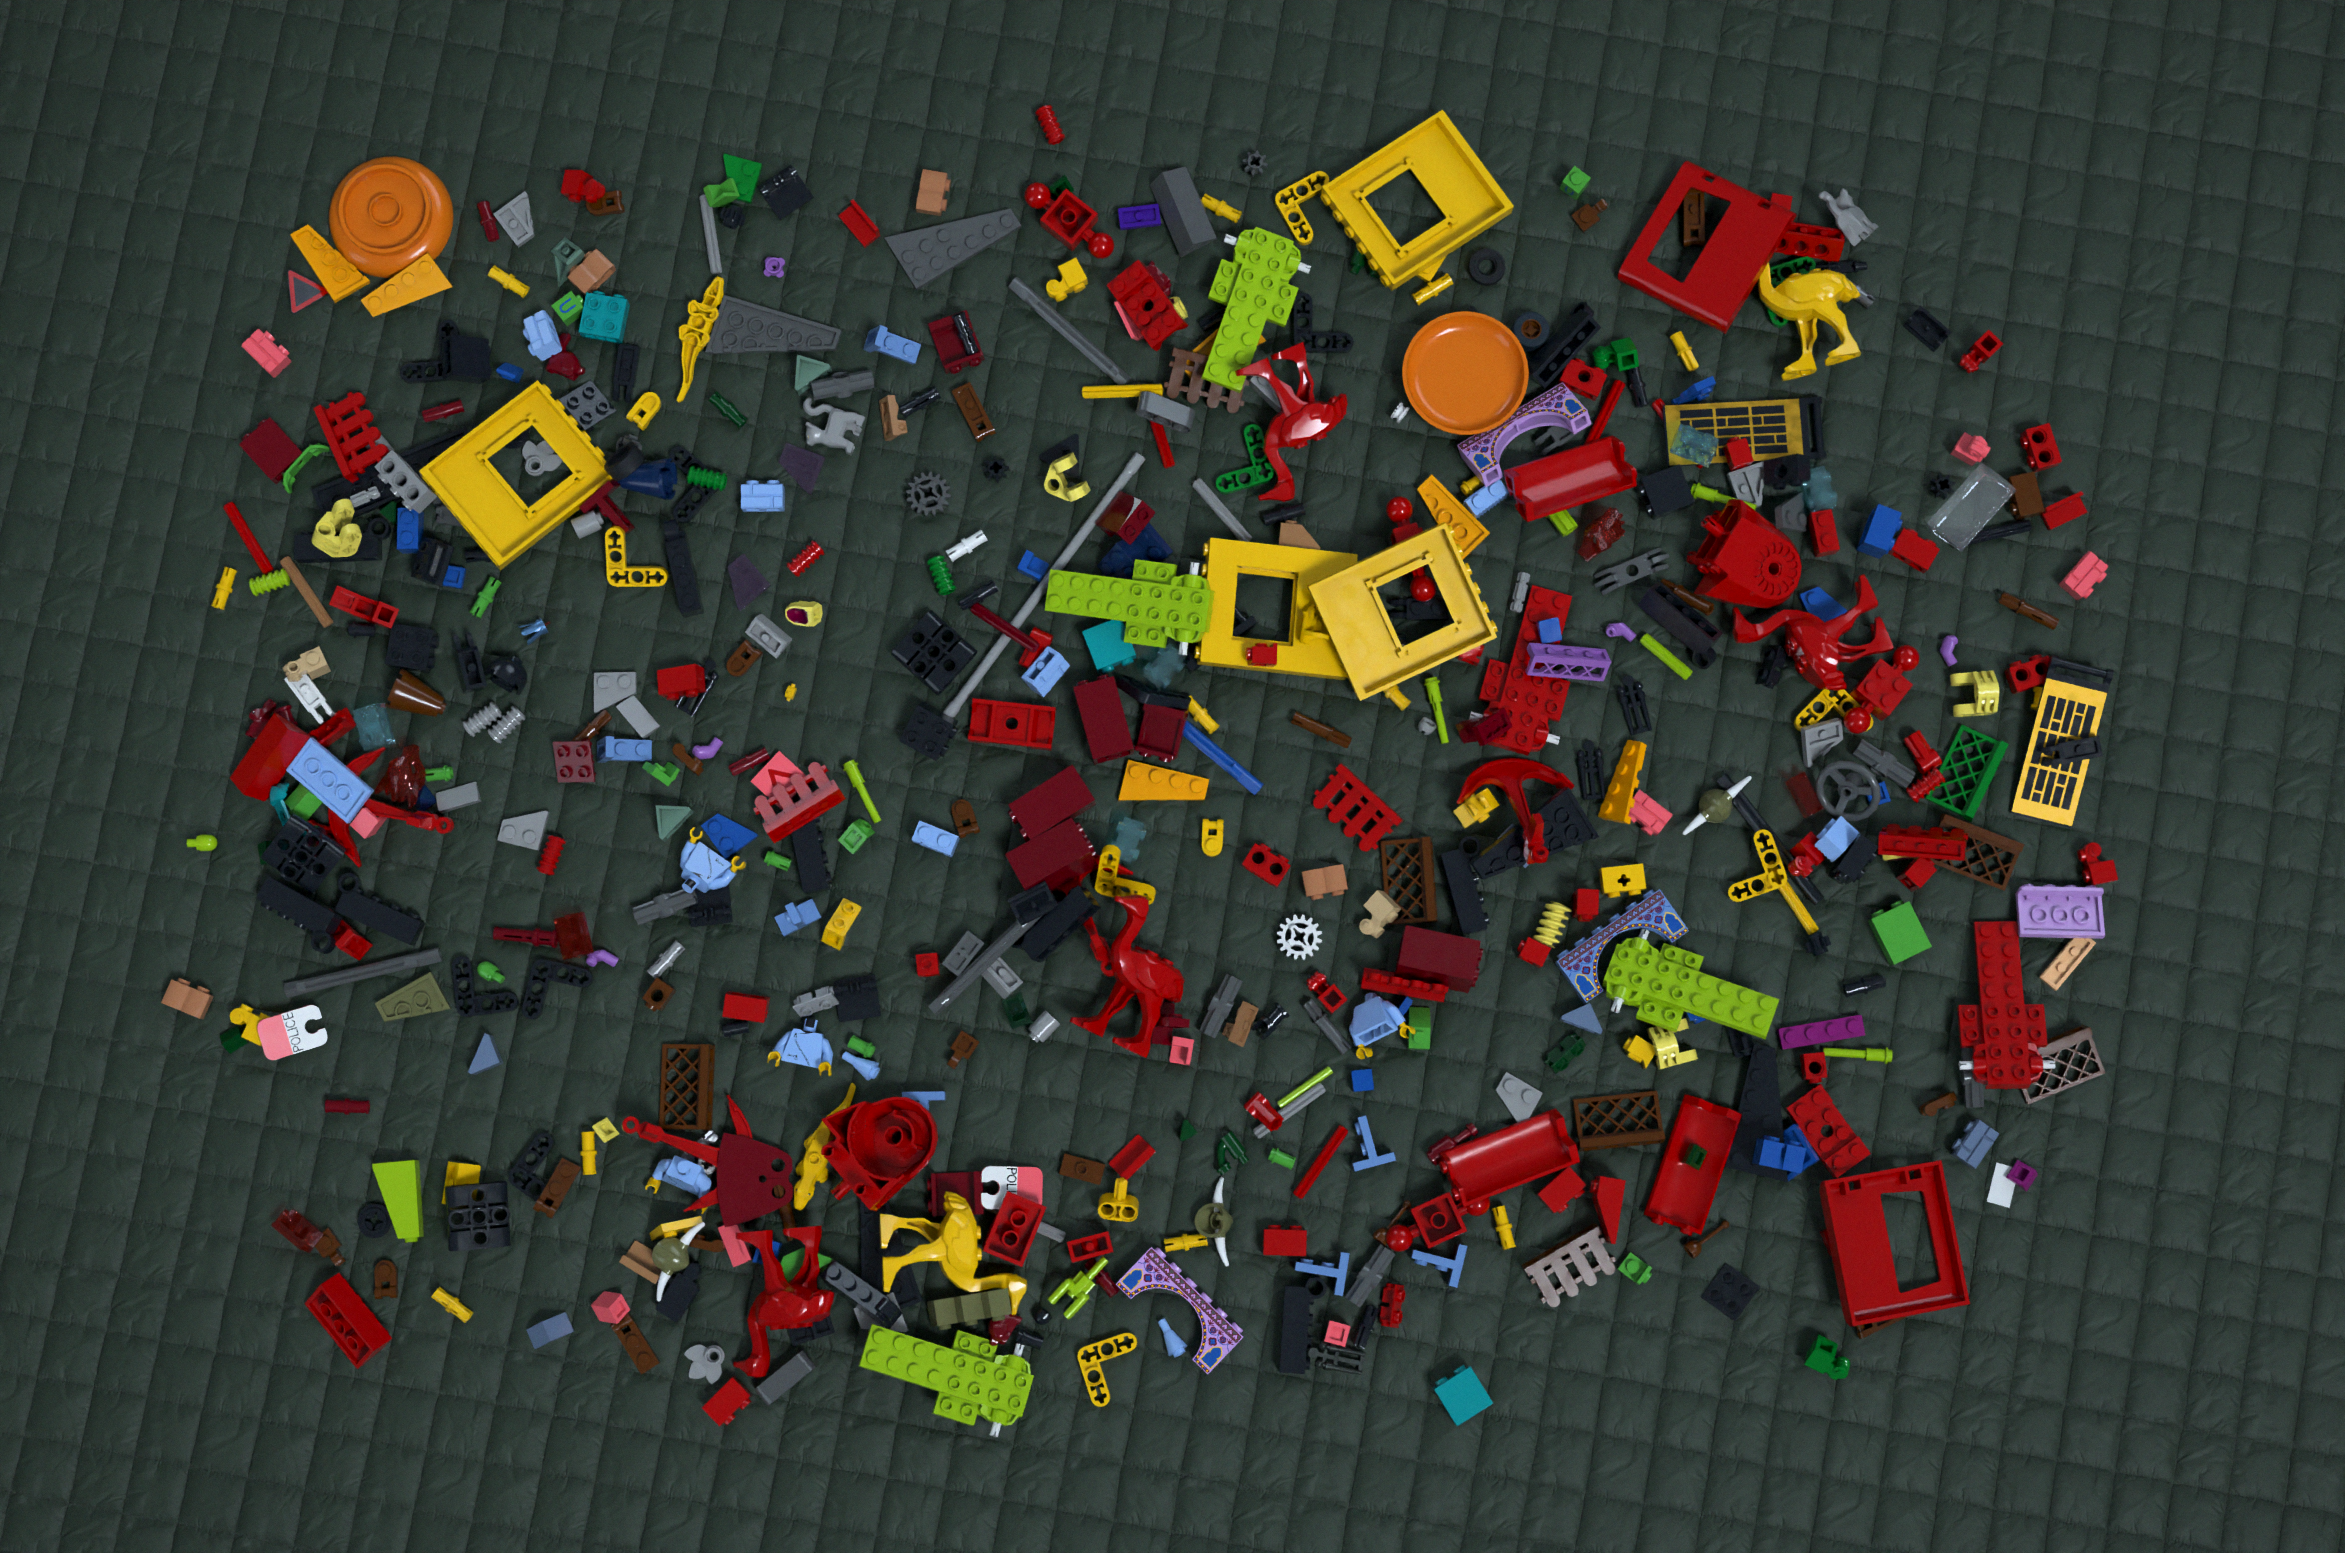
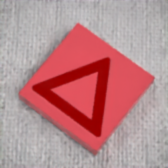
M778 751L751 782L770 799L774 796L772 792L774 786L781 784L786 789L792 785L790 778L793 774L799 773L802 777L806 775ZM797 791L789 795L791 799L795 797ZM777 802L776 805L782 810L779 802Z

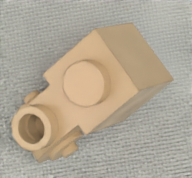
M319 646L300 654V659L290 661L283 667L289 682L300 681L304 674H309L313 680L331 672Z
M1377 890L1363 905L1372 914V918L1363 919L1360 922L1361 932L1378 938L1384 932L1383 927L1388 923H1392L1398 917V912L1401 908L1384 891Z

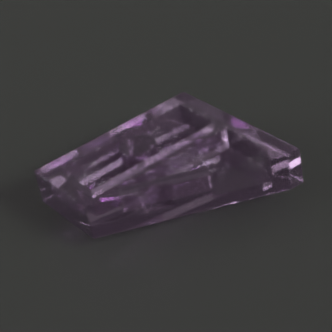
M786 443L779 464L809 495H812L825 457Z
M744 554L728 566L739 611H742L771 586Z

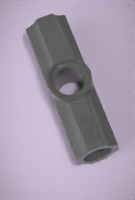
M870 369L854 373L837 372L830 378L810 382V389L814 400L832 396L845 398L851 396L853 392L874 388V379Z
M1863 739L1852 753L1854 757L1870 766L1874 773L1881 777L1889 778L1904 789L1907 788L1916 774L1897 762V758L1884 750L1880 751Z
M684 889L674 893L662 894L653 898V901L634 907L633 915L638 925H642L658 918L662 919L678 913L677 911L698 904V897L695 890L692 893H687Z
M1226 974L1217 994L1215 993L1207 1009L1208 1013L1200 1026V1032L1214 1039L1216 1038L1224 1019H1227L1232 1009L1233 1001L1243 981Z
M1961 1048L1962 1061H1971L1973 1055L1972 1048ZM1960 1070V1081L1964 1088L1965 1108L1984 1107V1084L1974 1081L1971 1070Z
M1380 1244L1370 1260L1359 1271L1356 1281L1345 1298L1361 1307L1371 1290L1376 1288L1384 1276L1383 1272L1395 1254Z

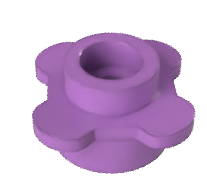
M767 257L765 259L766 269L764 270V275L781 278L784 275L783 265H785V260L775 257Z

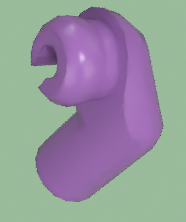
M1622 622L1609 624L1605 631L1609 637L1623 636L1629 642L1637 635Z
M1954 635L1946 636L1940 647V653L1948 667L1957 663L1952 653L1955 645L1958 643V639Z
M714 737L709 746H694L692 753L698 759L712 758L723 742Z
M606 950L591 951L587 955L586 963L594 967L597 962L603 961L614 967L619 958Z

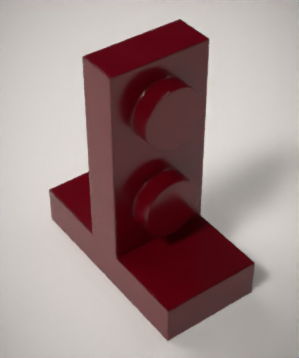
M614 479L608 480L579 508L585 514L599 506V511L602 515L609 517L613 522L612 526H620L625 531V534L630 533L635 526L609 497L620 484Z
M1505 708L1498 709L1487 717L1461 721L1456 724L1459 736L1464 744L1478 741L1480 746L1488 744L1513 727Z
M1162 1003L1160 1019L1153 1029L1150 1044L1171 1046L1173 1029L1189 1028L1190 1019H1182V1014H1174L1175 1003Z

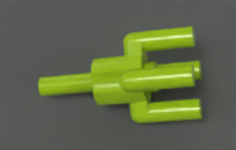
M1102 1256L1086 1274L1080 1270L1073 1279H1065L1048 1297V1300L1054 1305L1067 1293L1075 1301L1063 1315L1067 1319H1071L1089 1300L1088 1293L1096 1285L1092 1279L1109 1261Z

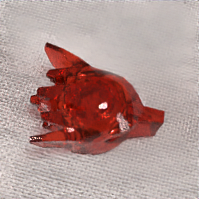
M1610 507L1603 515L1592 520L1585 527L1583 545L1577 552L1587 563L1598 554L1611 548L1612 544L1618 541L1626 532L1621 527L1625 524V521L1621 520L1623 514H1619L1618 509Z
M415 744L405 746L402 756L393 759L388 764L385 775L378 783L374 794H379L385 790L387 796L391 793V800L394 802L396 800L397 802H403L405 799H408L409 809L416 804L418 791L425 784L426 776L425 768L419 757V746ZM411 765H413L416 770L414 774L412 772Z

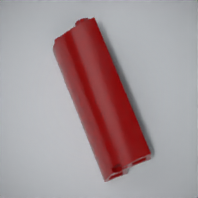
M1612 435L1504 470V477L1509 495H1514L1517 502L1515 508L1526 522H1530L1636 487L1637 471L1635 467L1624 459V443Z
M1684 1095L1644 1215L1651 1217L1650 1222L1663 1226V1223L1680 1228L1679 1232L1692 1236V1233L1702 1234L1742 1114L1698 1097ZM1690 1143L1696 1144L1707 1151L1699 1170L1681 1163Z
M1555 1108L1440 1152L1442 1161L1439 1162L1442 1173L1447 1174L1452 1186L1451 1193L1454 1200H1459L1462 1206L1465 1207L1579 1163L1580 1159L1576 1143L1568 1136L1564 1117Z

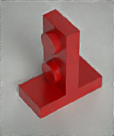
M343 919L333 935L336 939L335 945L359 961L373 946L370 941L359 935Z

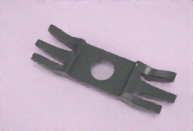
M1657 548L1615 567L1603 570L1595 574L1594 578L1596 579L1612 573V575L1594 584V586L1597 588L1614 581L1616 582L1601 592L1603 596L1640 578L1668 569V564L1654 568L1652 566L1669 558V554L1660 555L1648 560V557L1662 551L1661 548ZM1635 565L1638 568V574L1636 576H1629L1626 573L1627 566Z

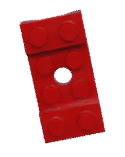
M1139 259L1107 284L1114 297L1122 304L1140 329V333L1155 351H1158L1162 342L1175 331L1189 326L1150 271ZM1148 301H1152L1153 308L1150 311H1145V304Z
M973 698L968 741L1031 747V749L1052 751L1056 707ZM1014 718L1018 721V726L1012 730L1006 727L1007 720Z
M1817 1084L1808 1093L1785 1107L1784 1110L1793 1123L1800 1127L1832 1177L1838 1178L1871 1153L1832 1103L1833 1100L1823 1086ZM1824 1125H1828L1832 1129V1134L1829 1137H1824L1821 1134V1128Z

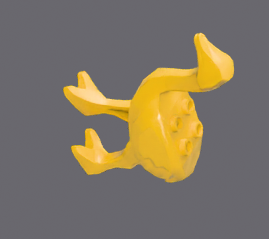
M1768 262L1758 279L1760 299L1778 316L1786 320L1795 321L1801 340L1802 356L1799 360L1784 368L1785 373L1781 375L1782 381L1804 377L1817 371L1812 355L1813 344L1817 338V319L1825 321L1832 326L1841 341L1840 346L1828 353L1829 357L1825 359L1826 366L1859 357L1861 352L1848 330L1845 314L1838 309L1836 304L1838 301L1847 303L1853 298H1858L1860 293L1856 286L1842 273L1828 269L1822 271L1821 269H1814L1808 274L1794 273L1776 288H1773Z
M945 1192L943 1207L947 1214L941 1223H933L925 1218H901L889 1214H879L881 1249L887 1248L891 1235L898 1228L918 1231L930 1242L929 1244L918 1245L911 1252L903 1256L882 1257L883 1292H890L893 1280L901 1267L916 1262L938 1261L943 1274L958 1288L969 1293L994 1288H1008L1012 1315H1016L1022 1297L1027 1291V1279L1012 1273H1000L983 1278H973L978 1261L982 1260L981 1248L977 1247V1239H981V1228L977 1226V1222L965 1198L957 1193Z

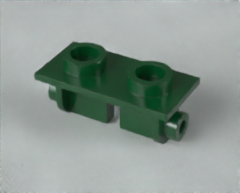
M1575 1032L1569 1034L1560 1043V1046L1564 1048L1562 1052L1555 1047L1546 1056L1547 1059L1544 1060L1553 1069L1555 1074L1565 1070L1569 1062L1574 1057L1581 1055L1586 1047L1583 1038H1580Z

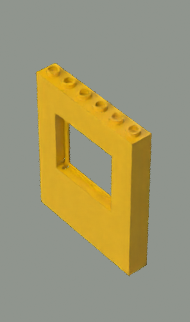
M1443 109L1324 185L1320 196L1322 202L1326 206L1329 205L1332 209V214L1336 221L1343 224L1346 235L1349 238H1353L1357 243L1358 251L1362 255L1365 254L1371 269L1378 272L1382 284L1385 287H1389L1391 291L1510 215L1514 208V205ZM1410 168L1446 218L1400 247L1365 197Z
M538 380L419 470L421 478L499 570H502L573 515L608 480L613 479L604 469L606 460L603 458L605 455L602 450L590 443V436L585 431L581 432L578 429V423L572 415L567 416L563 411L565 408L558 399L554 400L550 396L552 394L550 389L545 384L541 385ZM533 425L573 474L528 508L487 459Z
M1442 522L1306 585L1359 701L1497 638L1495 632L1498 629L1494 621H1490L1487 616L1489 609L1485 601L1481 602L1478 594L1481 591L1476 582L1473 583L1470 575H1472L1471 568L1468 563L1464 564L1461 556L1464 553L1459 544L1456 545L1453 537L1455 533L1451 525L1447 526L1445 522ZM1428 564L1454 623L1402 647L1376 588Z
M1210 538L1207 543H1204L1203 555L1206 556L1205 564H1202L1201 576H1204L1209 581L1210 590L1215 592L1209 633H1204L1194 650V658L1197 659L1198 665L1336 680L1348 678L1331 639L1315 638L1308 644L1300 643L1303 611H1307L1314 604L1306 585L1356 563L1358 554ZM1238 573L1293 579L1289 642L1233 636ZM1319 617L1316 620L1314 632L1328 635L1322 619ZM1255 643H1265L1267 647L1273 643H1278L1277 665L1274 667L1248 666V660L1245 659L1246 647L1251 648L1255 646Z

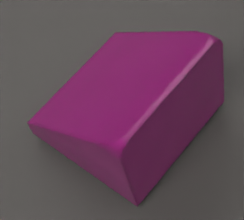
M2017 1160L2006 1178L2023 1190L2028 1191L2038 1173L2035 1169Z

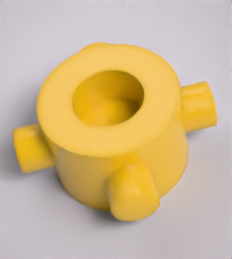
M793 683L786 689L785 697H787V701L793 700L797 688H795Z

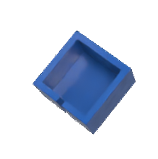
M1878 504L1869 514L1856 550L1878 559L1884 554L1887 555L1889 550H1892L1896 540L1893 536L1902 525L1903 520L1900 519L1902 512Z
M1766 1135L1763 1136V1139L1757 1138L1752 1163L1802 1173L1806 1148L1800 1147V1142L1784 1140V1143H1779L1780 1138Z

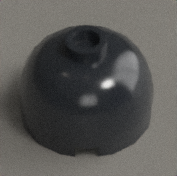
M506 656L498 657L484 671L486 677L488 674L493 677L491 681L510 693L516 690V695L521 694L528 677L526 669L522 666L523 662L515 656L511 658Z

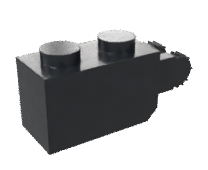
M465 633V641L468 647L465 649H461L458 635H452L455 649L453 655L463 694L484 690L487 687L479 650L477 646L474 647L471 633Z
M692 1263L688 1265L684 1273L678 1272L677 1275L673 1274L667 1283L669 1288L662 1294L661 1301H655L658 1304L655 1310L676 1323L680 1322L700 1291L699 1283L696 1282L702 1268L699 1263Z

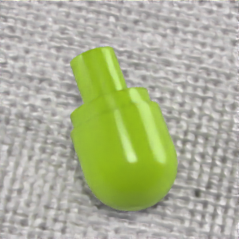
M200 835L196 839H187V847H196L200 851H212L218 844L216 837L213 835Z

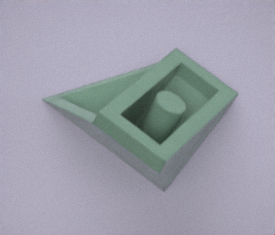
M566 237L551 250L558 287L568 279L570 269L575 265L579 266L584 261L583 258L585 256L584 252Z
M797 354L795 390L800 396L810 389L811 381L824 379L833 371L830 365Z
M656 805L659 838L666 842L694 811L689 807Z

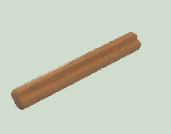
M289 556L283 558L280 561L281 565L324 628L330 626L333 620Z

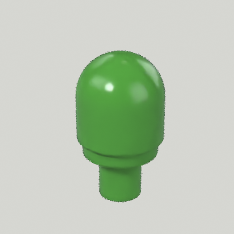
M483 961L478 965L477 972L479 976L487 981L492 982L495 980L501 984L505 980V976L499 973L500 970L494 964Z

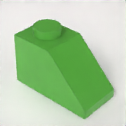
M1409 1007L1408 1026L1414 1027L1416 1032L1412 1034L1408 1029L1407 1049L1429 1050L1431 1032L1430 1008Z

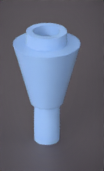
M847 1051L842 1056V1059L852 1064L867 1081L871 1078L875 1079L880 1071L878 1062L855 1057Z
M1166 1319L1158 1321L1164 1333L1163 1336L1168 1355H1173L1176 1358L1185 1353L1184 1348L1187 1345L1171 1330Z

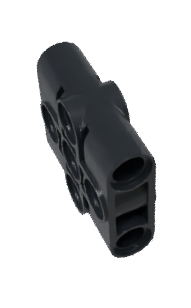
M930 610L894 648L891 655L938 696L968 665L978 651ZM946 633L954 635V639L951 642L943 641V636ZM916 635H923L925 638L922 643L916 644L913 642ZM933 648L940 650V654L935 658L929 656V651ZM947 662L955 663L954 670L946 671L944 669ZM920 663L926 665L924 672H915L916 665Z
M293 813L260 858L280 871L281 877L284 880L294 881L314 894L347 848L329 837L323 827L313 826L296 813ZM307 829L308 832L305 834V836H301L303 832ZM311 836L317 837L319 841L314 840ZM282 839L288 840L290 844L285 843ZM324 842H326L327 844L321 850L320 847L323 845ZM300 851L305 852L307 856L302 855ZM286 857L287 860L281 865L280 863ZM317 863L323 864L325 868H321ZM288 866L295 868L296 871L291 870ZM303 870H305L306 872L300 878L299 875L302 873Z
M507 1181L445 1186V1219L447 1222L449 1251L511 1246L509 1221L511 1214L508 1204ZM476 1189H480L482 1192L479 1200H473L471 1196L472 1192ZM505 1202V1203H501V1204H489V1205H488V1203ZM463 1205H466V1207L450 1208V1206H463ZM500 1208L503 1209L505 1212L504 1217L496 1220L494 1217L495 1211ZM478 1210L482 1211V1220L475 1222L473 1214ZM457 1212L460 1213L462 1216L461 1221L453 1224L451 1221L452 1215ZM502 1224H506V1226H494V1227H490V1226H492V1225H502ZM468 1228V1229L452 1230V1231H451V1229ZM483 1232L484 1240L476 1243L474 1241L475 1234Z

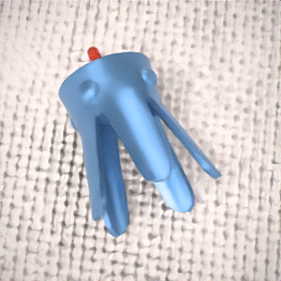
M540 618L534 623L518 627L529 626L521 631L524 636L536 632L527 641V644L530 645L539 636L548 633L546 625L551 622L549 621L544 624Z

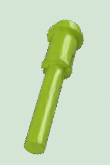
M1694 483L1691 488V494L1694 499L1698 497L1712 503L1718 501L1727 504L1729 499H1736L1720 494L1718 490L1702 486L1701 483ZM1743 501L1752 509L1756 510V504Z
M1437 677L1425 679L1424 686L1427 688L1429 704L1433 705L1441 744L1449 743L1440 703L1443 701L1438 685L1440 680H1437Z
M854 760L843 764V771H846L853 788H857L874 824L881 821V818L863 784L865 780L857 767L858 762L855 763Z
M1823 1047L1825 1056L1865 1058V1061L1884 1062V1064L1892 1062V1050L1888 1049V1047H1885V1049L1866 1048V1050Z

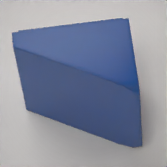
M503 363L496 369V372L504 379L519 383L524 370L515 365Z
M1558 617L1542 620L1537 623L1536 626L1541 644L1562 640Z
M1372 1069L1351 1071L1353 1092L1374 1090Z

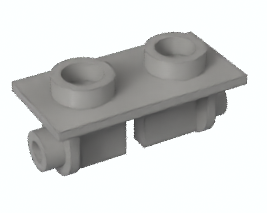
M826 986L815 990V998H813L812 992L797 996V999L794 1000L793 1009L800 1017L839 1004V1001L834 996L833 986Z

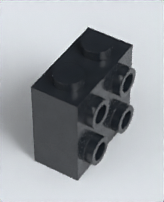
M454 334L443 338V380L482 384L489 380L492 373L489 358L491 354L489 339Z
M1680 464L1642 477L1638 482V492L1641 497L1644 496L1646 501L1644 505L1648 516L1651 515L1653 520L1692 507L1695 503Z
M393 623L385 665L391 668L430 674L436 662L434 651L439 646L440 638L438 633L431 629Z
M921 702L916 706L899 741L936 761L940 757L944 758L948 752L949 746L947 744L957 734L958 728L956 726L959 721Z
M1858 835L1829 873L1833 875L1832 879L1841 885L1843 883L1847 885L1859 880L1865 873L1863 867L1871 863L1877 856L1875 850L1878 846L1863 835Z

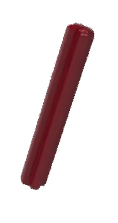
M979 603L971 607L970 611L974 615L1032 653H1035L1039 648L1040 644L1036 640Z

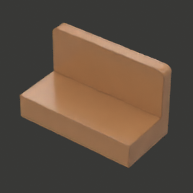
M634 1241L627 1254L623 1255L619 1262L652 1283L658 1284L662 1269L658 1268L652 1260L653 1250L639 1241Z

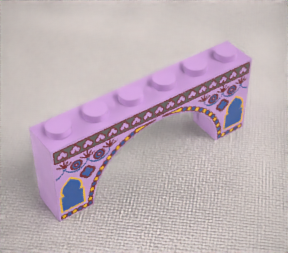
M1562 382L1518 408L1501 425L1492 430L1475 434L1457 446L1463 461L1483 485L1487 487L1503 478L1499 465L1501 454L1505 447L1518 435L1540 426H1559L1576 434L1592 423L1588 410Z
M1151 1247L1116 1285L1130 1299L1144 1290L1162 1288L1174 1291L1188 1300L1196 1310L1202 1325L1201 1345L1192 1360L1209 1374L1243 1338L1241 1335L1243 1330L1235 1322L1230 1324L1225 1319L1228 1315L1220 1307L1215 1309L1211 1306L1212 1300L1204 1292L1200 1295L1195 1290L1197 1285L1189 1277L1184 1279L1179 1274L1182 1270L1174 1262L1169 1264L1164 1259L1166 1255L1158 1247L1155 1250Z

